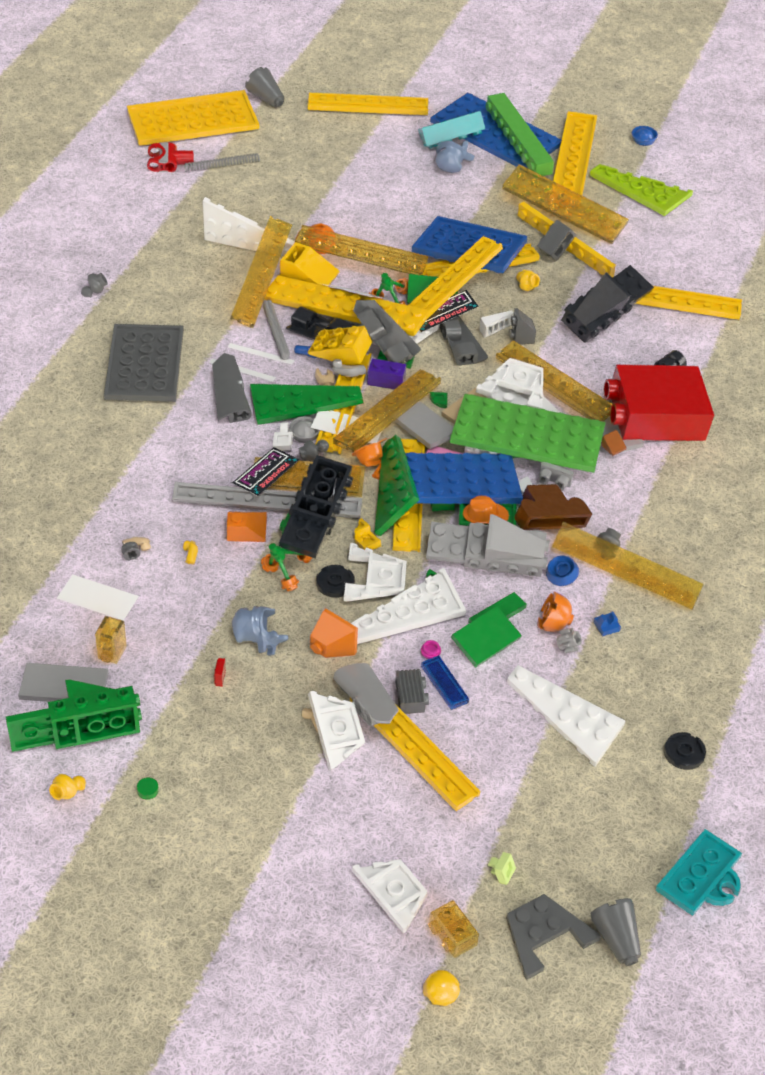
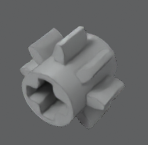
M573 628L560 630L561 635L557 636L556 639L559 649L564 650L565 653L578 651L577 646H580L582 643L579 632L574 631Z

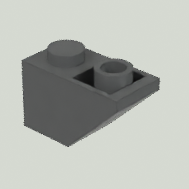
M514 308V315L511 316L512 329H509L510 339H513L514 345L535 344L536 329L533 320L518 308Z

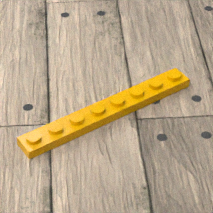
M524 201L519 203L518 217L536 228L543 235H546L550 226L555 222ZM575 237L566 251L572 253L601 275L607 272L612 278L614 277L616 264Z

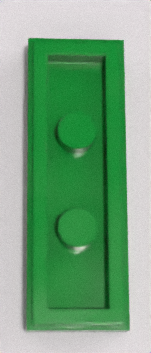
M513 592L470 617L468 623H471L496 606L509 619L526 609L527 603Z

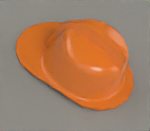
M388 438L359 448L352 453V456H356L362 465L367 467L380 464L383 457L381 443Z
M483 495L471 499L470 504L463 511L464 518L471 523L489 524L490 514L496 515L505 521L509 517L508 511L503 506L496 504L490 497Z

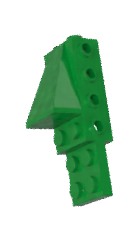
M70 679L65 680L68 698L50 701L46 709L5 716L12 752L54 743L56 749L136 734L140 733L139 721L142 720L141 710L137 708V706H141L139 694H134L133 686L113 689Z

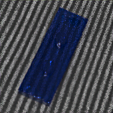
M439 655L421 662L422 669L450 710L469 703V697Z

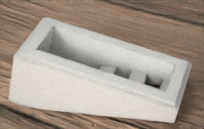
M513 311L481 317L479 330L484 338L510 326Z

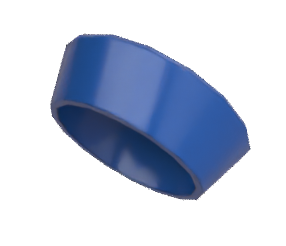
M637 126L632 130V137L635 143L649 146L655 142L658 133L652 127Z
M565 555L554 557L546 569L548 581L557 586L569 585L579 575V567L576 562Z

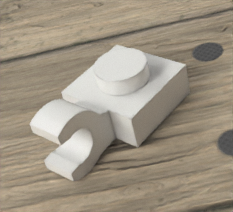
M282 422L280 424V432H274L272 446L281 451L292 450L293 433L288 429V422Z

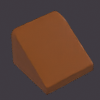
M617 430L602 437L601 446L612 456L627 449Z

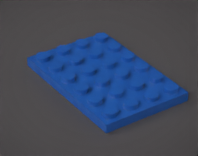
M437 216L412 245V252L431 256L435 259L455 262L484 236L496 241L497 244L501 243L503 249L481 269L504 273L527 243V236Z
M405 453L419 496L417 503L470 504L471 499L480 495L490 497L496 504H520L523 500L513 458L510 455L488 453Z

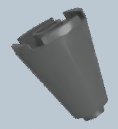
M267 67L255 69L249 75V81L245 82L247 91L273 107L282 106L285 97Z
M631 898L615 900L616 904L610 906L608 903L599 906L590 913V917L619 963L631 966L639 962L638 958L641 957L634 903Z

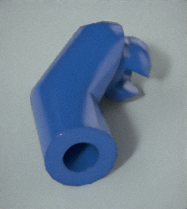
M296 345L294 348L296 354L317 358L307 353L311 346Z

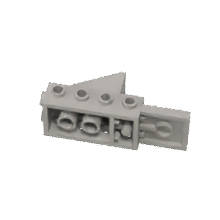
M490 514L489 525L479 522L470 523V526L431 522L426 559L462 563L464 567L541 577L542 569L547 567L548 557H544V552H548L550 540H546L547 533L540 530H523Z

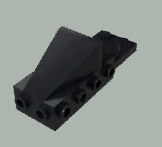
M631 265L613 278L606 272L596 286L592 287L585 296L581 295L573 305L570 303L564 309L565 313L561 321L586 343L591 338L594 339L602 330H606L611 323L618 321L623 314L630 312L633 308L632 305L649 294L654 287Z
M316 455L313 464H309L307 477H304L302 480L301 490L297 491L296 502L290 507L289 515L291 516L279 541V547L316 559L325 535H331L336 522L335 515H339L342 508L340 503L345 501L348 493L346 489L352 485L351 465Z

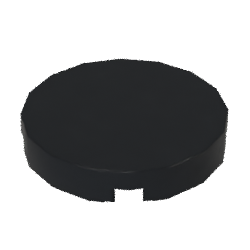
M342 565L325 566L316 576L318 590L323 595L331 598L343 597L346 583L355 584V576L352 571L345 569Z
M678 732L671 735L666 741L664 755L668 762L676 768L692 770L704 762L706 747L697 736L695 738L690 733Z

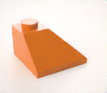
M229 511L227 515V541L266 542L267 512Z
M325 608L310 635V648L314 653L320 654L325 658L354 656L357 653L358 628Z

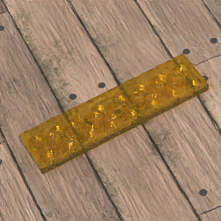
M520 164L502 185L503 190L610 244H613L629 221L628 218Z

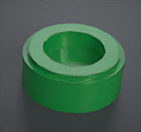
M146 777L137 783V794L140 798L149 800L157 796L159 786L155 779Z

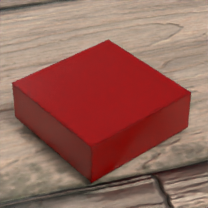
M218 658L214 672L215 686L223 687L226 661L225 658Z

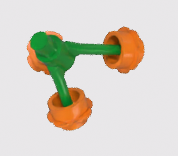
M383 273L379 289L375 288L368 293L384 298V293L382 292L384 289L385 291H390L395 303L408 305L404 300L399 302L393 290V285H395V289L399 294H407L408 279L402 278L393 281L387 273Z
M271 543L269 545L270 554L261 559L262 568L266 572H275L280 565L285 576L281 580V588L292 591L298 587L299 580L296 579L295 575H288L283 563L286 554L297 555V558L304 563H309L312 557L280 548L275 543Z

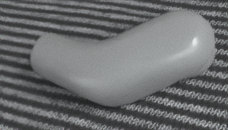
M340 359L333 361L332 370L337 374L346 377L366 374L364 365L349 366L342 365Z

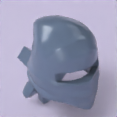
M467 140L463 141L461 146L453 141L439 142L436 148L437 166L445 172H459L462 169L461 163L463 160L473 161L475 157L467 152L469 142Z
M254 606L252 610L240 608L233 617L232 630L238 643L244 641L256 642L259 653H264L268 649V656L275 655L277 645L287 641L289 638L288 635H278L274 630L271 632L267 630V618L276 614L275 609L264 606Z

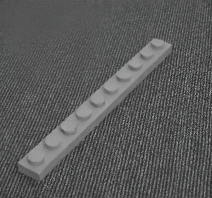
M175 482L172 500L173 502L289 512L291 505L296 502L295 497L297 493L264 490L257 496L241 487ZM346 497L345 501H341L342 508L339 515H335L336 517L360 519L362 498Z

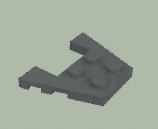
M545 894L507 913L506 916L526 980L543 972L545 968L533 950L568 931L571 932L583 949L598 942L601 938L598 932Z

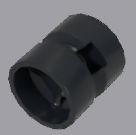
M672 350L655 362L654 365L687 366V361L680 351Z

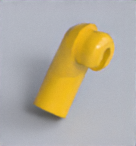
M186 540L183 544V549L188 551L185 562L194 565L198 554V547L195 541Z

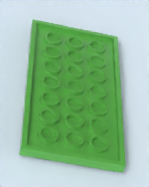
M464 394L450 437V443L595 473L606 422L494 400L492 398L479 397L472 394Z

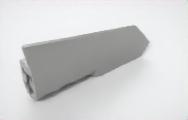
M351 664L341 667L335 672L334 681L351 697L357 713L369 726L378 723L390 724L393 717L397 714L398 708L369 664Z

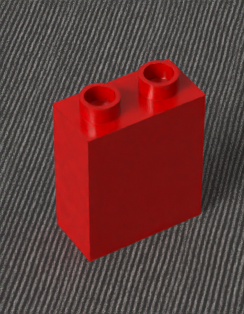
M616 364L613 378L606 379L604 382L605 400H612L610 420L612 425L619 426L622 440L706 441L715 414L699 366Z

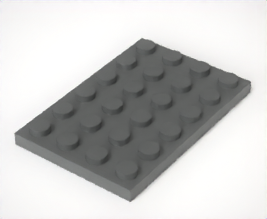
M114 324L104 400L176 402L184 326Z

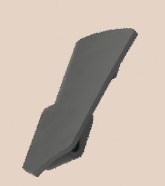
M356 300L353 309L354 313L363 326L366 327L367 332L373 341L377 343L388 361L405 364L421 351V348L375 300Z
M460 316L440 324L439 328L444 340H448L457 365L476 364L488 359V355Z
M223 353L212 364L217 419L219 421L228 417L230 423L248 420L252 416V412L244 392V383L235 356Z

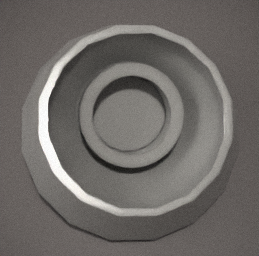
M304 416L298 417L290 423L289 430L293 433V438L296 441L305 443L317 438L320 430L311 428L314 419Z

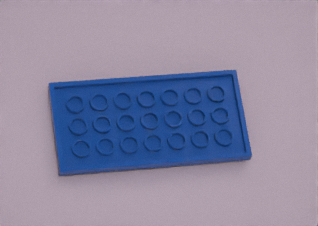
M467 92L430 117V122L436 124L481 111L485 129L481 130V134L474 136L473 133L467 134V138H464V140L525 172L529 170L513 145L510 144L508 138L504 136L496 121L492 119L489 111L486 110L485 100ZM527 123L548 154H551L561 146V139Z

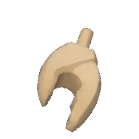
M317 368L315 371L317 383L319 385L334 386L335 378L332 371L327 369V375H322L319 368Z

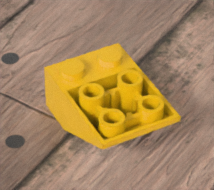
M297 242L292 245L280 260V276L322 286L330 285L340 273L336 267L311 247Z
M352 326L332 330L324 329L318 333L307 353L332 362L340 359L342 365L361 364L372 344V340L365 326Z

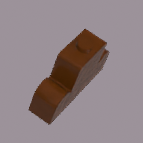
M557 484L527 485L522 495L523 500L515 514V520L520 528L529 531L585 528L592 516V512L580 498L572 497L567 500Z

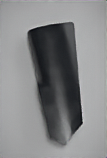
M300 306L291 316V325L287 326L286 330L315 340L321 330L349 328L356 325L340 318H334L330 321L317 315L316 312Z

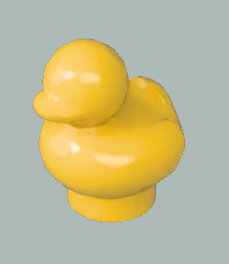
M523 270L516 275L517 281L520 282L519 287L524 291L533 290L540 283L539 276L531 270Z
M59 774L53 779L52 785H50V794L56 800L71 799L75 796L77 790L85 789L86 780L79 775L71 778L66 774Z

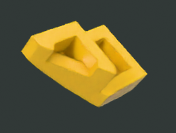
M360 518L358 520V527L354 530L355 543L364 550L366 548L374 550L381 547V540L371 532L370 525Z

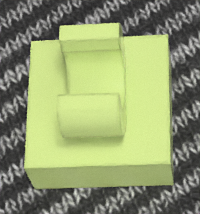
M503 852L500 859L492 857L488 863V866L493 867L491 873L497 876L499 883L507 885L516 869L512 855Z

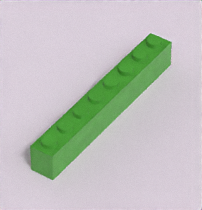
M506 94L489 95L485 104L486 110L489 111L492 119L496 121L504 136L513 145L517 154L520 155L522 161L529 168V171L532 172L535 178L553 174L554 160Z

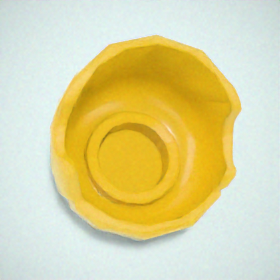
M437 970L429 974L423 983V995L427 996L433 1005L447 1006L452 1004L460 992V984L457 978L446 970Z

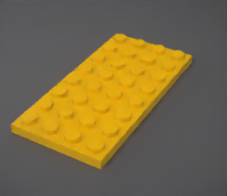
M245 90L127 106V113L139 146L259 129V122Z

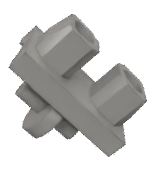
M542 462L539 482L548 484L549 481H553L563 491L566 487L570 488L572 485L574 472L565 469L563 466Z

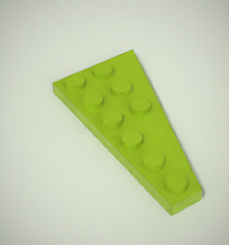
M602 164L590 170L589 176L663 216H666L693 195V190L683 191L679 189V186L669 187L664 182L640 176V178L632 176L633 173L630 172L626 174L620 173L618 169Z

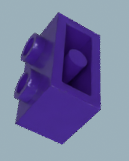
M372 358L368 369V385L402 391L406 379V364Z

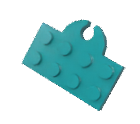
M704 829L659 882L655 891L692 916L704 902L716 906L731 904L735 897L732 894L723 892L722 888H730L734 895H739L741 889L740 879L732 868L739 861L742 853Z

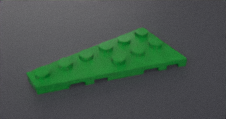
M250 384L258 425L311 415L320 411H330L364 404L360 386Z
M396 434L385 442L382 449L383 457L381 459L374 531L378 536L386 532L419 501L401 438Z

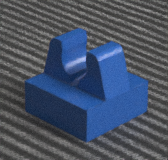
M613 611L594 618V624L602 637L619 632L621 629L618 618Z

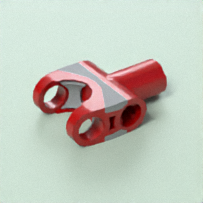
M171 142L153 143L148 147V155L153 158L147 161V167L153 172H174L177 169V165L194 162L193 150H177V146ZM152 148H156V149H158L159 151L156 152V153H153V152H151L150 150H151ZM150 163H157L158 166L152 167Z

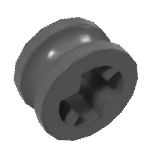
M127 542L121 548L125 560H134L140 556V550L136 542Z

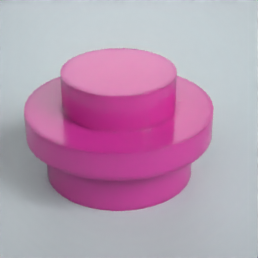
M428 640L422 645L421 654L427 659H436L441 654V647L436 641Z

